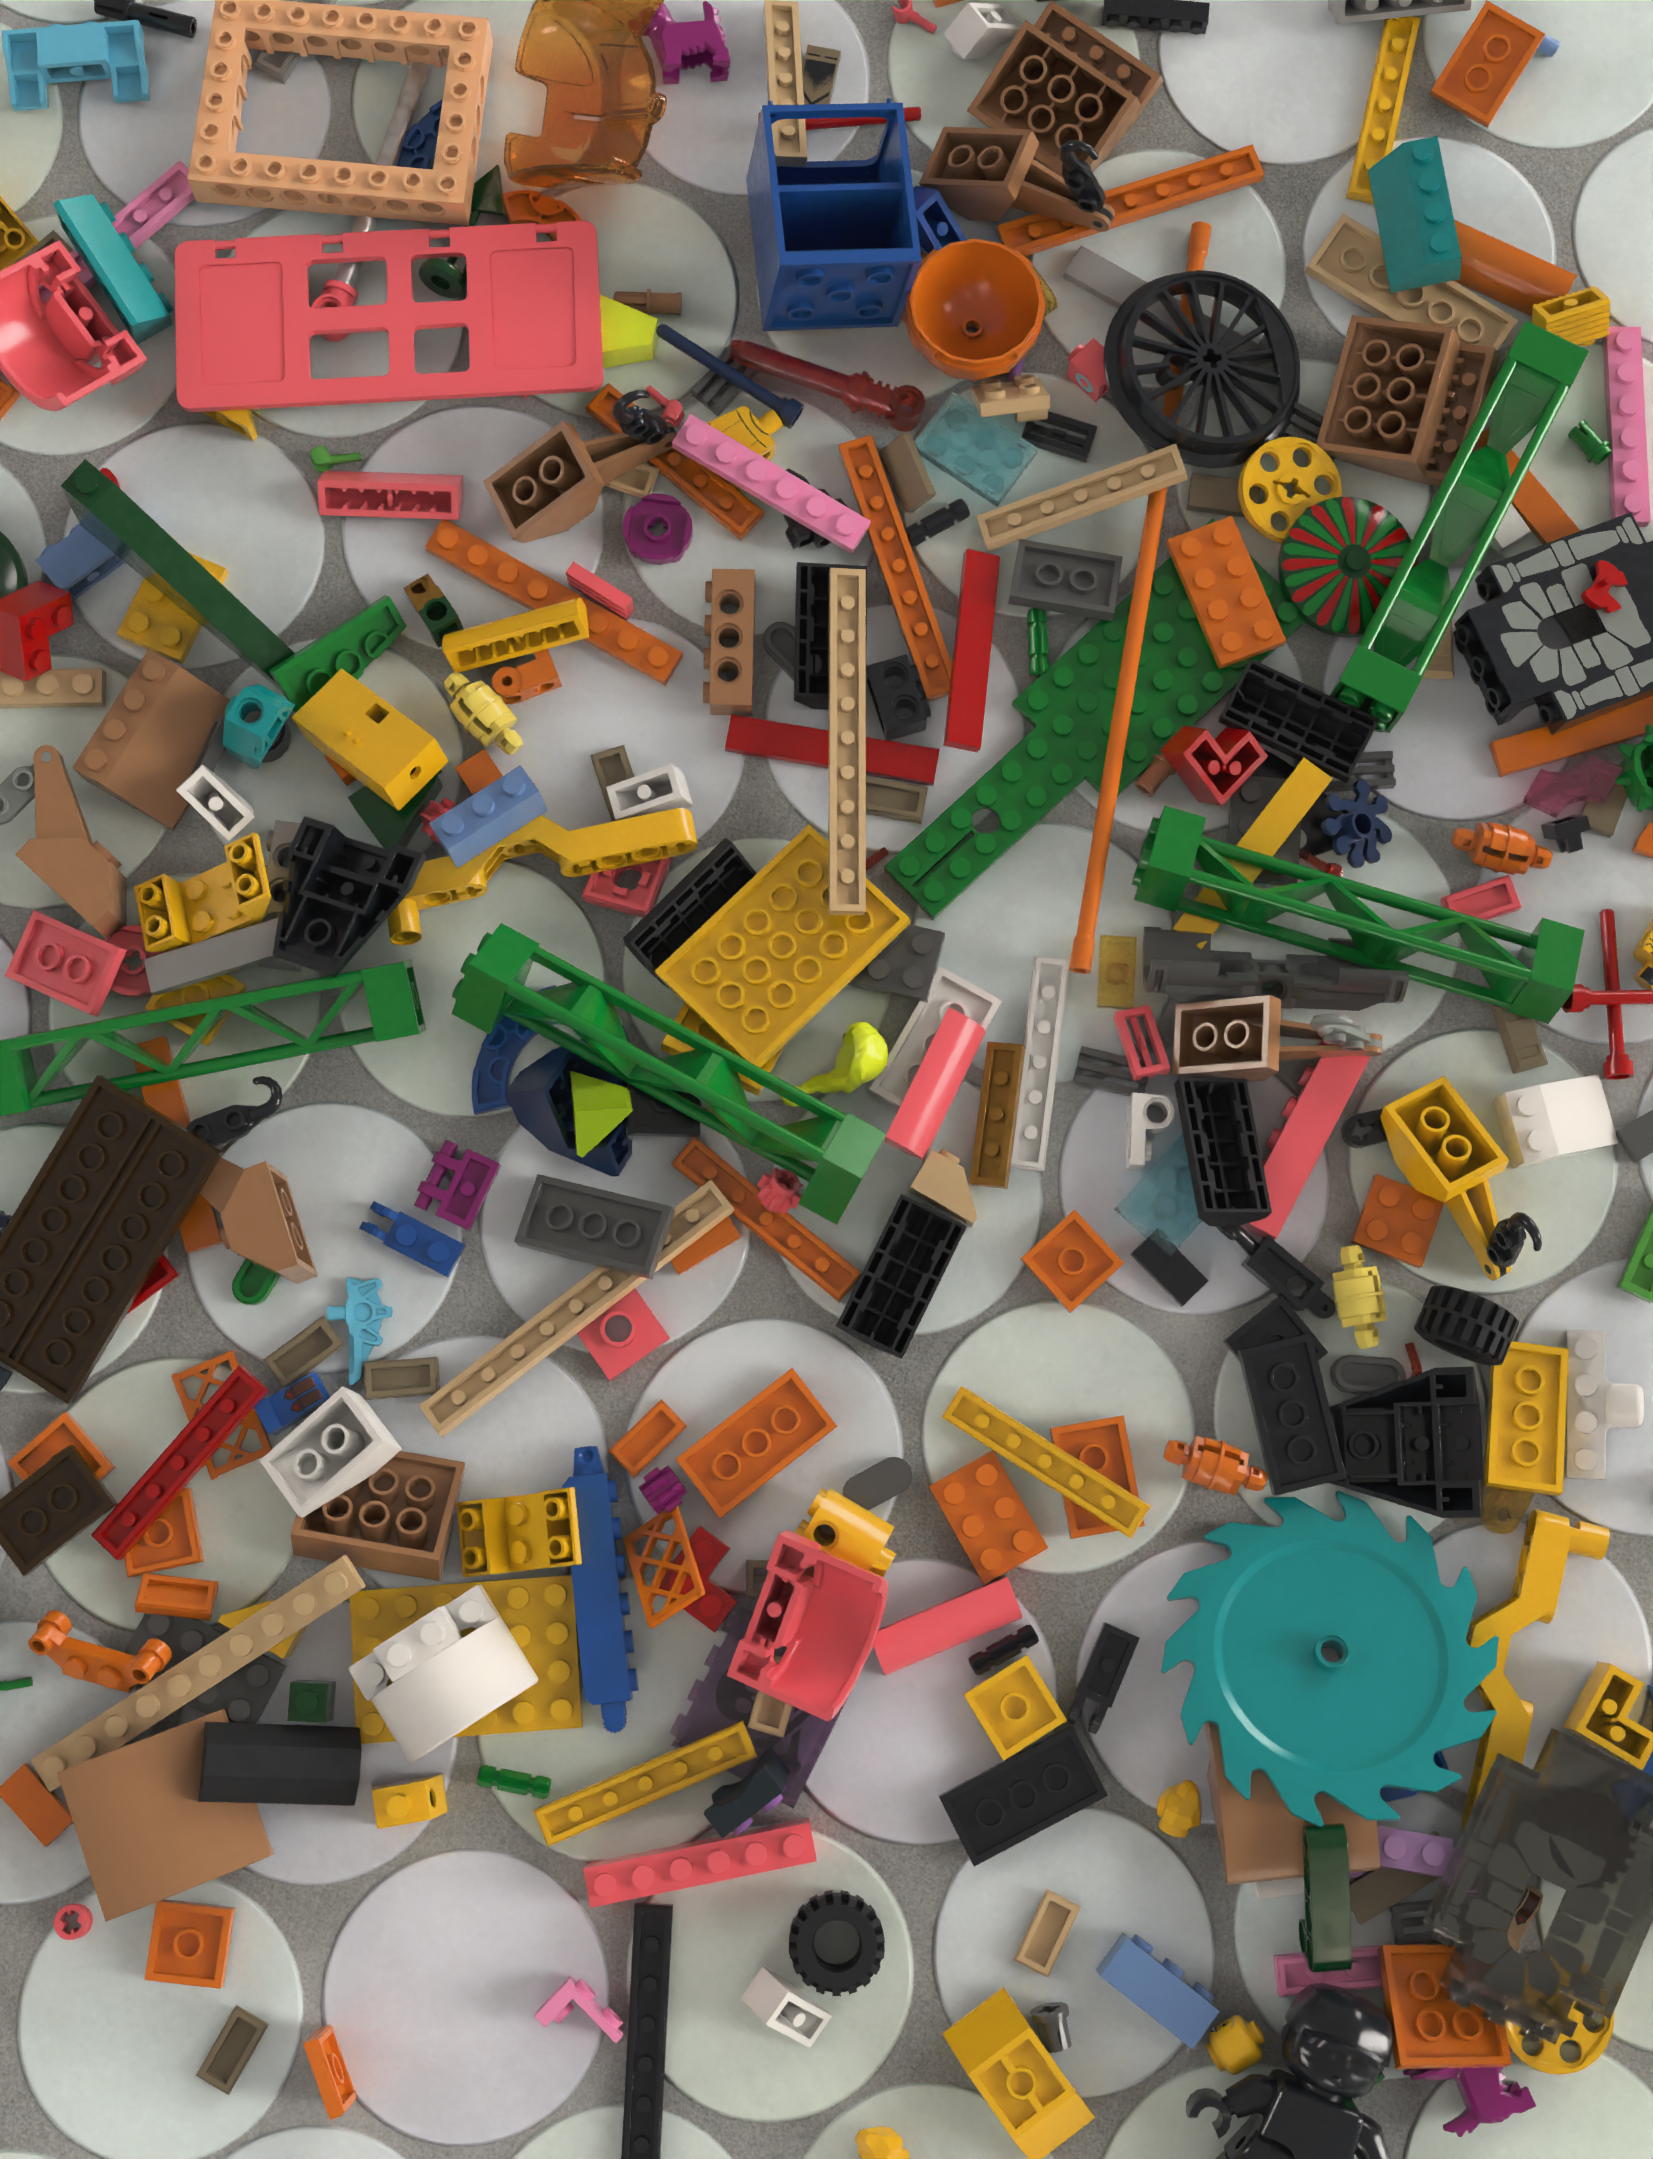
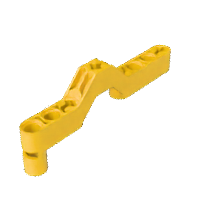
M676 808L570 831L540 815L459 868L454 865L449 856L424 861L412 889L387 917L390 942L395 945L404 946L421 940L422 934L418 910L475 899L486 894L487 882L506 859L540 852L560 865L562 875L580 877L691 853L698 846L692 812L685 808Z
M1533 1509L1528 1518L1511 1598L1471 1621L1466 1635V1642L1472 1648L1480 1647L1495 1635L1499 1637L1496 1667L1475 1688L1487 1707L1486 1711L1496 1710L1497 1714L1479 1740L1461 1823L1462 1837L1468 1836L1480 1843L1487 1844L1470 1836L1468 1832L1475 1824L1483 1804L1495 1786L1500 1785L1510 1790V1798L1503 1820L1491 1845L1494 1847L1499 1842L1504 1843L1506 1840L1517 1788L1514 1791L1497 1783L1496 1778L1499 1774L1517 1784L1519 1782L1500 1771L1498 1760L1502 1757L1522 1768L1533 1717V1703L1519 1699L1504 1674L1511 1635L1534 1621L1546 1624L1552 1621L1557 1607L1568 1552L1600 1561L1606 1554L1610 1538L1609 1529L1579 1520L1575 1522L1573 1527H1570L1568 1517L1538 1509Z

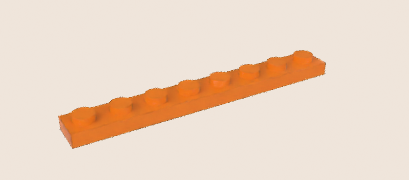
M1253 144L1104 191L1106 196L1105 203L1115 211V216L1109 230L1262 181L1264 171ZM1036 213L997 225L996 229L1000 243L1014 252L1018 250L1023 256L1100 233L1079 224Z
M868 435L838 444V451L860 514L871 521L867 534L912 663L917 666L923 695L927 698L928 702L948 696L952 662L873 437Z
M446 519L441 520L425 545L428 553L531 611L575 598H581L587 608L589 638L583 640L666 686L683 658V652Z

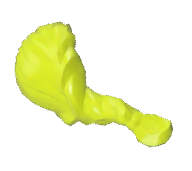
M856 1022L853 1025H848L843 1035V1045L836 1057L835 1069L827 1074L814 1076L800 1086L794 1087L807 1094L818 1091L821 1093H838L843 1091L847 1094L853 1092L861 1084L878 1077L885 1069L888 1062V1048L885 1039L868 1022ZM781 1096L785 1105L790 1107L799 1106Z

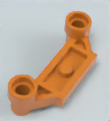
M56 1610L48 1611L37 1625L38 1630L28 1641V1645L34 1653L49 1656L62 1668L64 1675L130 1693L137 1684H147L154 1674L162 1671L172 1658V1651L169 1646L155 1638L147 1640L137 1655H131L67 1637L72 1630L71 1621L65 1614Z

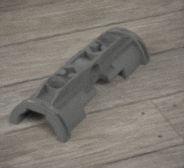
M1144 927L1142 954L1145 992L1164 993L1182 1003L1272 995L1281 999V1008L1360 1011L1379 1003L1400 1004L1405 997L1410 977L1408 971L1372 969L1329 955L1286 954V961L1252 959L1250 952L1210 951V933L1161 930L1160 927ZM1328 938V941L1357 949L1352 939ZM1207 941L1202 949L1196 946L1201 942ZM1270 980H1277V981H1279V982H1278L1275 986H1273V987H1270V988L1263 987V985H1264L1267 981H1270Z

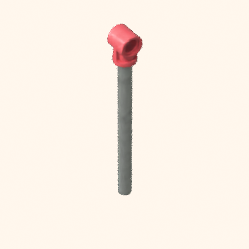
M413 62L410 64L375 162L376 165L397 166L403 149L402 145L410 130L431 68L428 64L423 62ZM356 216L351 232L374 231L378 218ZM362 262L340 263L335 278L326 280L322 294L315 299L312 308L355 306L358 292L355 290L354 285ZM349 333L320 335L328 341L336 342L346 338Z

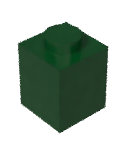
M296 1680L290 1682L287 1721L326 1723L333 1720L336 1681Z

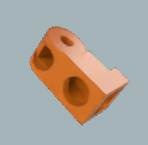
M548 649L534 652L535 660L519 665L516 668L502 667L495 672L492 678V686L495 693L503 698L505 704H517L562 687Z

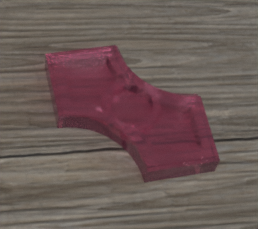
M1591 754L1581 765L1569 771L1549 772L1540 769L1525 795L1523 803L1555 818L1565 807L1575 802L1591 800L1605 803L1616 784L1615 779L1622 774L1623 769Z

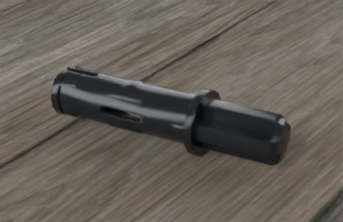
M94 0V11L98 15L122 21L139 20L141 26L189 38H194L197 20L193 16L137 3L135 0Z

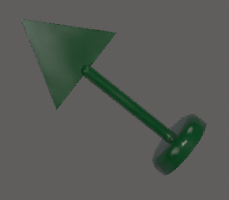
M496 165L474 183L469 226H475L481 213L505 216L499 165ZM448 257L447 261L430 258L424 261L419 269V277L425 286L443 297L458 298L462 296L466 286L464 275L454 266L458 257Z

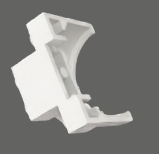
M481 1584L476 1585L447 1605L440 1606L375 1647L373 1649L374 1652L348 1668L367 1701L372 1700L409 1763L416 1762L479 1719L527 1690L539 1680ZM469 1627L477 1629L462 1638L461 1630ZM389 1678L392 1682H394L391 1685H389L387 1682Z

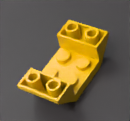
M253 832L225 845L227 862L180 883L166 874H161L134 887L146 951H172L262 922L271 900V894L259 835Z
M575 1487L456 1503L463 1578L582 1564Z
M1004 1986L942 2033L969 2078L1013 2141L1028 2159L1044 2158L1095 2118L1075 2087L1070 2084L1032 2030L1027 2019Z

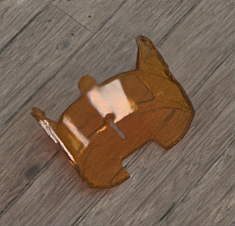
M536 0L533 3L520 38L515 71L526 78L543 83L546 86L545 111L540 136L533 137L513 132L506 135L504 165L510 181L527 187L566 188L605 183L633 184L636 183L637 179L642 178V172L637 167L648 146L652 126L662 118L667 105V97L661 93H656L653 62L642 36L664 0ZM574 115L605 117L603 121L574 119Z

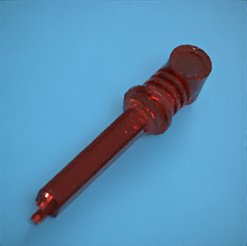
M732 340L729 356L738 361L739 364L840 398L846 407L851 408L850 413L855 414L859 411L864 413L865 409H868L869 415L877 412L876 417L880 418L883 414L885 415L884 420L889 421L896 430L903 432L915 429L921 421L925 407V398L923 393L915 386H895L894 390L890 389L891 384L887 383L886 387H883V381L879 380L875 384V379L871 378L867 371H863L862 374L856 372L848 376L747 340L745 342L743 340ZM908 405L914 411L904 412L898 406Z

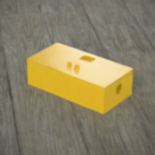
M342 668L291 717L309 743L398 811L449 762L432 735Z

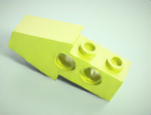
M600 294L603 368L653 360L659 339L656 333L658 319Z

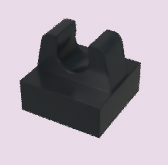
M1575 814L1541 825L1544 838L1556 840L1561 853L1566 851L1572 853L1582 850L1581 832L1591 829L1588 816Z

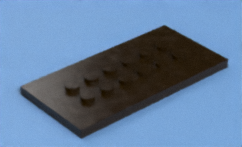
M97 1075L0 1236V1361L65 1403H73L224 1152L104 1076Z

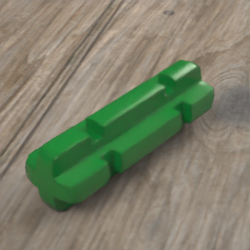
M1036 608L1029 609L1027 614V626H1029V674L1032 677H1040L1049 671L1047 627H1045L1047 622L1046 610Z
M482 1765L478 1771L477 1785L486 1788L497 1786V1790L521 1795L531 1793L532 1797L546 1799L550 1793L551 1779L538 1775L536 1778H532L531 1774L503 1768L497 1771L496 1767Z

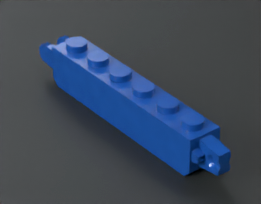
M587 1446L574 1449L573 1477H569L562 1485V1488L575 1487L582 1564L571 1565L584 1699L592 1705L601 1704L604 1728L610 1731V1733H616L617 1731L620 1732L627 1723V1718L625 1717L627 1715L626 1701L633 1699V1691H639L636 1668L630 1669L628 1653H634V1638L632 1630L626 1631L624 1615H630V1601L628 1592H621L620 1578L626 1577V1564L624 1554H617L616 1540L622 1539L620 1517H613L612 1503L618 1502L616 1480H609V1473H604L598 1446Z

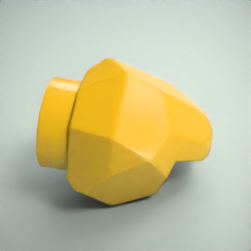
M1184 1780L1180 1785L1170 1786L1159 1796L1157 1815L1161 1818L1158 1827L1163 1832L1174 1837L1185 1838L1188 1835L1189 1829L1200 1825L1202 1802L1198 1787L1193 1781Z
M879 2126L859 2130L856 2134L855 2141L858 2145L857 2152L860 2159H909V2151L903 2148L902 2138L892 2128Z

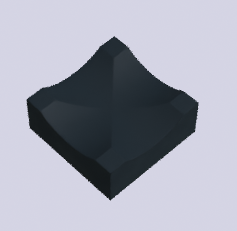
M770 1748L761 1755L758 1765L746 1778L730 1785H722L713 1792L711 1796L713 1805L704 1811V1816L722 1839L730 1832H733L735 1835L740 1834L753 1822L751 1817L762 1808L765 1812H768L783 1799L781 1793L787 1788L785 1784L790 1773L789 1769L775 1751Z

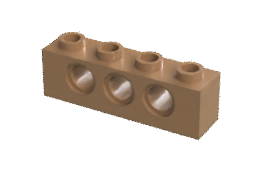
M712 569V581H706L705 602H712L711 615L705 614L704 622L705 636H711V648H704V669L710 670V682H703V703H709L711 715L733 714L753 716L755 570ZM726 604H735L739 607L733 614H726L721 611V608ZM726 637H733L738 641L731 648L723 647L720 644ZM728 670L738 675L735 680L730 682L721 680L719 676L722 672Z

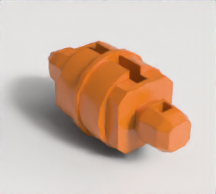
M1479 822L1475 832L1473 829L1461 827L1454 830L1451 838V843L1456 849L1468 852L1472 863H1476L1479 867L1490 869L1495 873L1503 872L1511 875L1518 873L1524 875L1529 866L1537 869L1548 868L1553 854L1547 848L1536 845L1531 834L1523 829L1514 828L1509 824Z
M1195 1435L1190 1446H1187L1186 1442L1168 1440L1164 1449L1163 1457L1167 1461L1178 1466L1180 1464L1184 1465L1182 1478L1203 1486L1206 1490L1212 1489L1235 1496L1241 1485H1244L1246 1489L1261 1491L1267 1481L1268 1474L1263 1469L1253 1465L1247 1466L1248 1452L1226 1444L1223 1440L1217 1441Z

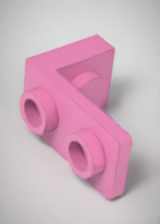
M572 1976L553 1993L534 2016L544 2027L552 2020L559 2024L574 2008L570 2003L573 1999L615 2043L622 2038L624 2033L620 2027L623 2024L621 2018L608 2006L603 2010L593 1999L596 1996L594 1990L583 1979L580 1978L576 1982Z

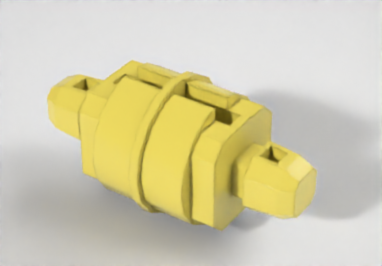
M457 672L447 677L444 681L445 689L452 698L456 697L449 709L464 726V730L470 732L485 747L497 743V746L506 754H515L523 746V742L515 730H510L517 722V718L512 714V710L503 702V698L497 695L489 685H485L482 680L470 684L469 680Z
M1359 1245L1342 1247L1340 1250V1263L1344 1266V1271L1332 1273L1335 1295L1333 1300L1337 1306L1342 1328L1355 1326L1356 1332L1353 1333L1357 1346L1360 1349L1378 1346L1379 1337L1378 1328L1375 1329L1374 1323L1387 1320L1383 1297L1385 1292L1382 1291L1377 1266L1363 1268L1362 1262L1365 1259L1362 1249Z

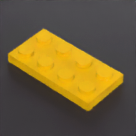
M1512 1341L1503 1364L1490 1365L1484 1486L1559 1496L1563 1493L1569 1349Z

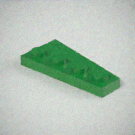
M384 595L270 669L269 672L285 698L295 704L293 711L296 713L341 668L358 680L364 674L362 671L373 659H377L407 625L390 596Z

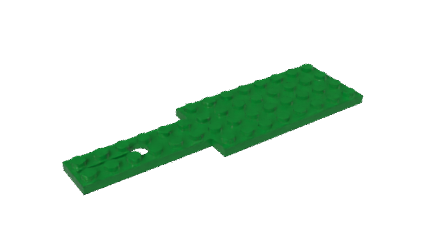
M1212 518V519H1211L1207 524H1205V525L1211 524V523L1216 522V521ZM1250 555L1287 640L1305 623V620L1298 615V610L1294 605L1287 601L1281 585ZM1171 557L1157 568L1153 574L1117 797L1147 770L1154 760L1152 758L1154 754H1162L1160 750L1183 726L1193 727L1236 687L1250 659L1262 663L1276 650L1273 649L1219 669ZM1133 591L1115 607L1113 621L1101 620L1049 667L1047 673L1042 674L1013 700L1012 706L1034 729L884 866V871L932 920L1084 780L1100 793ZM981 809L992 810L999 818L998 829L991 834L977 832L972 825L973 815ZM970 833L974 835L973 837L968 836L967 838H965Z

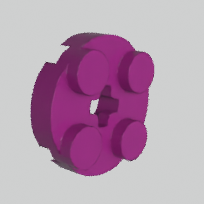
M649 494L643 497L642 501L636 503L634 507L632 505L627 510L623 519V535L630 554L645 563L653 565H663L681 560L684 552L689 548L693 537L692 519L686 509L681 506V502L666 494ZM656 522H661L663 528L667 529V532L658 537L653 536V533L648 531L649 527L653 528Z

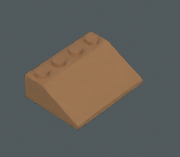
M148 649L72 768L83 780L174 831L190 806V803L176 789L190 776L216 716L226 715L225 710L230 699L179 665Z
M399 1451L375 1474L303 1518L296 1514L291 1531L293 1555L335 1562L342 1556L347 1555L353 1566L440 1581L449 1550L457 1510L456 1503L459 1500L465 1462Z

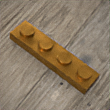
M987 1042L969 1181L972 1186L1008 1189L1026 1048L1023 1044Z

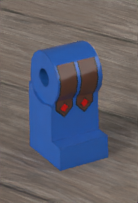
M313 1373L295 1382L290 1387H285L272 1396L260 1400L254 1409L267 1433L276 1436L317 1410L330 1396L318 1374Z

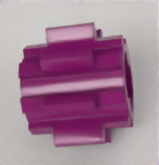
M666 1466L661 1471L658 1467L653 1469L643 1477L646 1482L638 1487L657 1514H660L665 1509L669 1513L681 1505L683 1501L680 1498L688 1493L669 1466Z

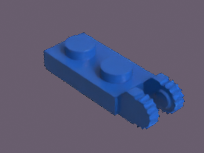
M373 1201L370 1209L374 1213L395 1222L388 1234L370 1222L363 1221L359 1229L384 1241L383 1244L449 1278L466 1245L402 1212L398 1214Z

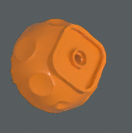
M970 239L950 243L937 251L934 249L921 261L910 294L907 295L905 324L915 349L929 363L948 376L957 379H968L973 382L1010 372L1028 354L1040 333L1046 305L1040 280L1032 268V263L1018 250L1014 252L1001 243ZM969 327H975L978 331L976 333H970L966 329Z

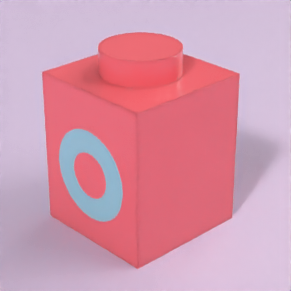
M1095 338L1085 346L1082 344L1078 345L1068 357L1069 366L1066 376L1094 402H1097L1109 391L1104 371V347Z

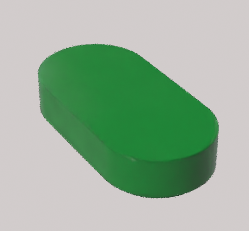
M245 1259L233 1279V1295L243 1304L258 1305L267 1299L280 1276Z

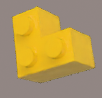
M1597 1662L1563 1728L1626 1766L1643 1771L1653 1752V1732L1627 1717L1644 1683L1613 1664Z

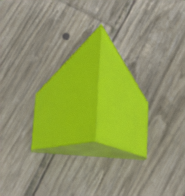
M570 1071L577 1155L583 1158L632 1112L630 1091L623 1086Z

